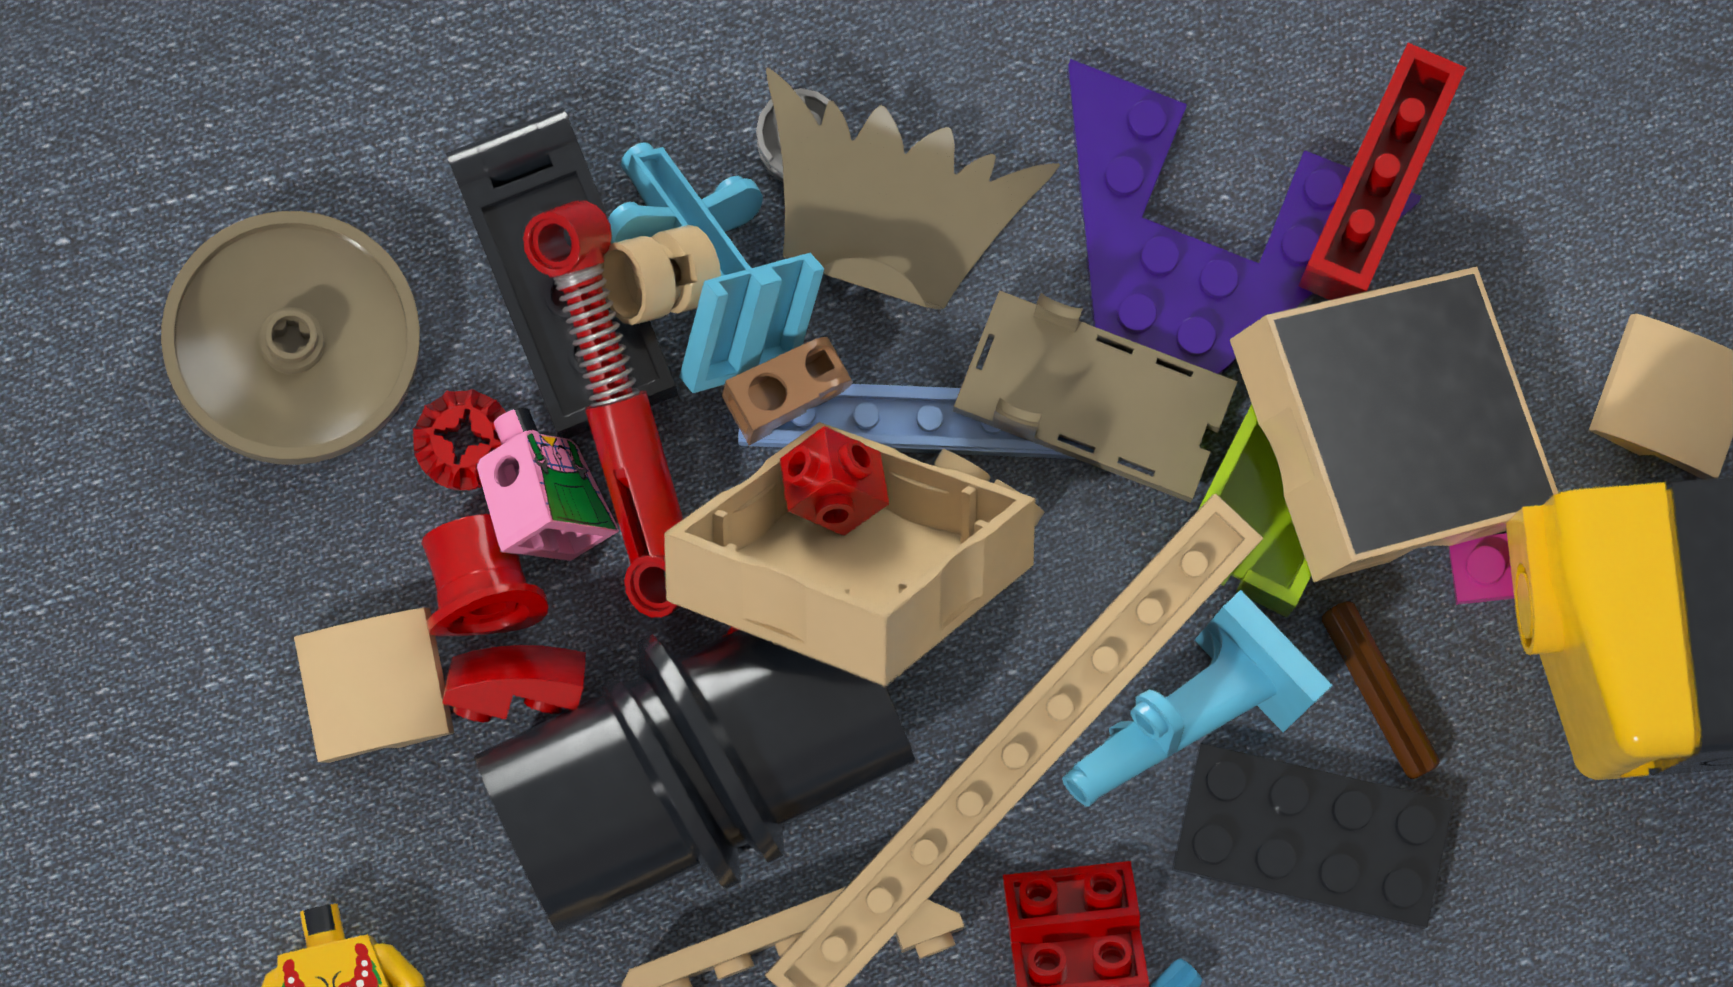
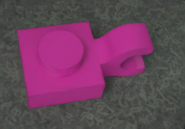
M1507 533L1489 535L1448 546L1456 605L1514 599Z

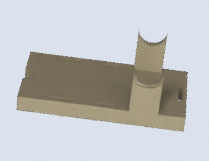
M999 290L954 404L953 412L1191 503L1210 455V451L1199 447L1206 429L1216 433L1219 431L1238 381L1080 321L1083 308L1064 305L1050 299L1043 293H1040L1037 304ZM989 338L993 340L983 368L980 370L977 369V366ZM1060 436L1094 450V453L1059 441L1058 437ZM1118 459L1151 471L1154 475L1150 476L1117 463Z

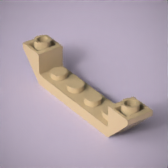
M845 887L629 969L621 987H692L690 978L711 970L715 971L717 979L720 980L754 967L751 955L771 947H776L780 957ZM927 899L895 933L902 953L916 948L919 959L955 946L952 934L963 930L964 924L959 913Z

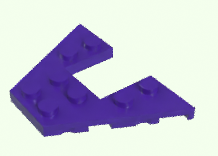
M1070 59L1067 76L1070 85L1074 125L1073 135L1077 154L1081 213L1084 222L1093 326L1221 375L1236 361L1230 342L1231 338L1265 315L1298 308L1302 303L1304 304L1315 295V293L1299 287V284L1351 168L1304 150L1260 262H1254L1142 218L1187 104ZM1413 192L1410 193L1399 220L1416 208L1421 199L1420 195Z

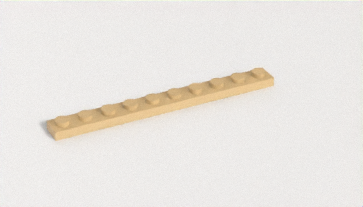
M1216 493L1213 494L765 973V976L777 987H846L1260 543L1263 537Z

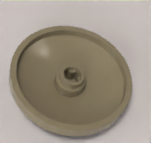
M279 211L252 216L236 222L209 238L192 254L178 273L169 291L162 318L161 344L167 375L173 391L183 409L205 434L222 446L247 458L281 465H300L332 459L347 453L365 443L390 421L406 398L414 379L420 350V327L415 300L406 278L391 256L376 241L350 224L329 216L303 211Z

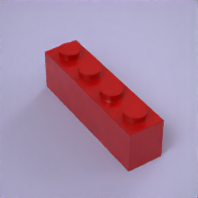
M1409 42L1407 43L1310 257L1299 287L1328 300L1367 291L1467 67Z

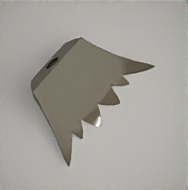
M766 68L768 87L776 114L783 162L785 202L783 257L788 259L811 253L824 267V275L923 307L944 309L965 276L1001 230L1052 177L1060 166L1059 163L1036 165L990 181L996 156L989 154L976 159L964 167L958 174H954L955 143L951 128L945 127L930 133L912 146L905 154L903 141L892 115L882 105H879L871 113L856 139L852 141L846 120L833 101H828L822 124L819 125L809 108L792 87L776 72Z

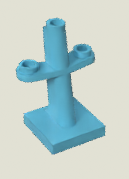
M639 143L631 147L622 158L621 168L634 184L646 206H639L635 202H627L618 206L610 214L608 221L611 225V243L640 236L652 237L661 231L692 225L699 227L707 234L715 247L720 262L721 276L705 280L703 283L679 376L692 393L724 385L726 380L803 345L824 267L811 253L751 268L725 233L749 222L761 208L763 196L756 183L751 179L732 176L722 181L713 194L700 199L663 147L654 149L649 143Z
M1240 590L1219 610L1195 639L1196 643L1212 658L1210 666L1166 698L1151 689L1136 696V706L1130 712L1134 721H1120L1110 727V737L1105 740V743L1075 764L1063 776L1062 781L1077 801L1089 807L1099 797L1255 706H1258L1282 732H1285L1332 684Z

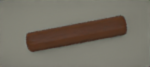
M1349 600L1328 609L1322 615V623L1406 776L1410 779H1416L1434 770L1440 764V759L1355 604Z

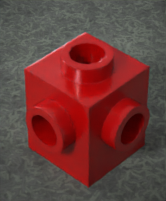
M823 426L780 458L784 496L788 512L840 535H847L889 505L881 453L859 440L852 439Z

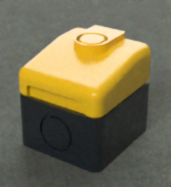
M1733 477L1671 482L1667 487L1665 483L1579 489L1555 494L1541 506L1522 507L1506 523L1519 636L1527 655H1540L1577 769L1584 776L1594 780L1648 776L1649 773L1652 776L1733 769Z

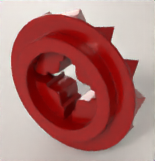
M471 389L456 392L446 391L432 403L424 405L423 412L413 428L414 455L420 467L430 479L441 486L453 490H474L482 487L477 470L479 460L502 445L494 426V421L506 413L499 402ZM466 415H470L469 421L473 434L481 437L483 441L490 442V444L479 443L478 446L469 445L465 455H461L460 464L458 465L456 464L457 456L454 444L445 440L443 436H439L438 433L458 432L461 423L465 422Z

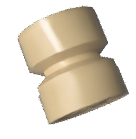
M692 225L661 231L652 237L640 236L612 243L604 255L605 262L600 263L602 264L601 268L604 270L602 276L607 280L602 288L610 290L609 295L605 299L613 301L610 307L611 311L617 313L616 317L622 323L629 325L662 318L670 312L678 314L697 309L704 281L721 276L720 262L714 245L705 232L699 227Z

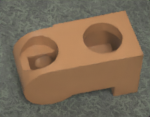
M821 337L726 380L722 398L748 445H751L772 434V430L805 414L806 410L821 405L844 392L852 385L853 381L829 338Z

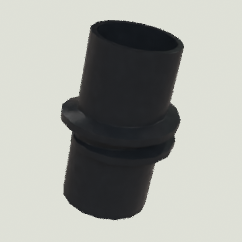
M740 629L678 659L653 634L641 639L637 643L640 677L625 684L615 678L602 685V695L579 705L577 709L568 710L474 755L484 785L512 847L544 912L558 934L699 866H702L725 889L741 882L738 847L748 843L767 862L771 863L785 856L782 826L915 763L910 742L884 685Z

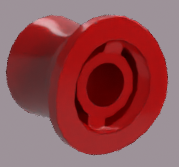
M490 514L473 515L447 522L434 528L422 538L421 544L433 574L438 610L427 619L426 625L429 634L433 636H469L517 631L539 623L548 614L549 605L547 597L541 588L526 582L520 562V555L501 551Z

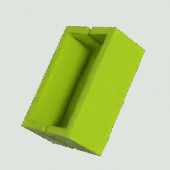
M1251 403L1198 510L1216 493L1263 537L1260 543L1221 585L1224 586L1229 577L1233 576L1241 580L1235 592L1238 593L1241 590L1249 599L1287 618L1296 607L1311 577V573L1284 498L1282 477L1277 458L1264 431L1259 426Z

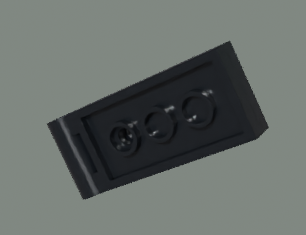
M563 107L447 152L446 156L556 433L560 438L569 439L591 430L585 408L594 402L589 400V397L594 395L593 389H586V386L591 384L590 379L582 378L583 374L588 372L586 367H579L580 363L584 362L583 356H576V353L581 351L580 345L575 346L572 344L578 338L576 334L572 335L569 333L571 329H574L573 323L568 324L566 322L568 318H571L570 312L565 313L563 311L564 307L568 306L567 301L559 300L561 296L565 295L564 291L556 289L557 285L554 284L556 282L553 279L554 277L549 278V275L538 271L530 263L524 250L523 237L525 228L533 217L573 201L593 203L605 213L607 219L608 216ZM564 229L565 240L572 248L569 233ZM616 316L611 319L612 322L620 324L615 333L623 335L618 344L626 345V349L621 354L627 355L630 358L625 363V366L633 368L632 372L628 375V377L636 379L631 388L646 391L650 406L678 396L676 384L651 322L647 321L629 325L622 323Z

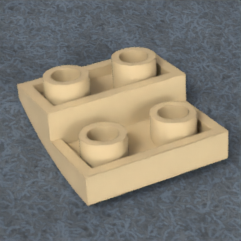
M1630 314L1589 431L1639 456L1655 455L1703 480L1717 479L1733 438V350L1659 320L1640 314Z
M423 607L381 615L294 637L318 762L331 763L383 748H401L454 733L449 705L442 704L445 682L436 637L429 634L426 625L427 619L431 616L430 608Z

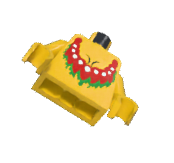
M338 904L318 906L300 912L307 948L278 955L277 967L265 975L261 986L426 987L423 976L393 945L377 944L375 938L370 935L345 939Z

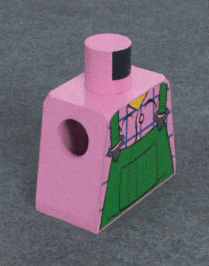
M528 408L508 411L494 421V426L502 445L480 458L477 470L502 552L571 561L619 532L616 522L578 446L571 439L539 434Z

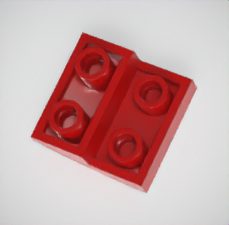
M509 645L474 650L454 656L450 663L442 704L453 706V711L458 716L477 722H490L492 716L506 720L513 695L523 697L526 706L545 713L558 714L562 712V708L575 710L579 706L584 687L586 652L542 645Z
M1131 861L1003 875L1016 987H1149L1140 932V911Z

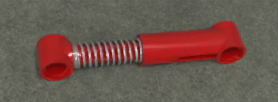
M573 201L533 217L525 228L523 237L524 250L530 263L538 271L549 275V278L554 277L553 279L556 280L554 284L557 285L556 289L564 291L565 294L559 300L567 301L568 304L567 307H564L563 311L565 313L570 312L571 318H568L566 322L568 324L573 323L574 329H571L569 333L572 335L576 334L578 338L572 344L575 346L580 345L581 351L577 352L576 356H583L584 362L580 363L579 367H586L588 372L583 374L582 378L590 379L591 384L587 385L586 389H593L594 395L589 397V400L594 402L585 408V412L631 564L627 568L624 579L626 594L631 604L640 613L649 617L662 618L681 608L679 605L666 601V578L663 570L666 572L664 533L684 520L647 392L631 388L636 381L635 378L628 377L633 368L625 366V363L630 358L627 355L621 354L626 349V345L618 344L623 335L615 333L620 324L611 320L617 313L608 310L612 306L613 301L605 299L609 295L610 290L602 288L607 280L602 276L604 270L601 268L602 264L600 263L605 262L604 255L610 247L612 239L611 225L605 213L597 205L588 201ZM564 229L569 233L572 248L565 240Z

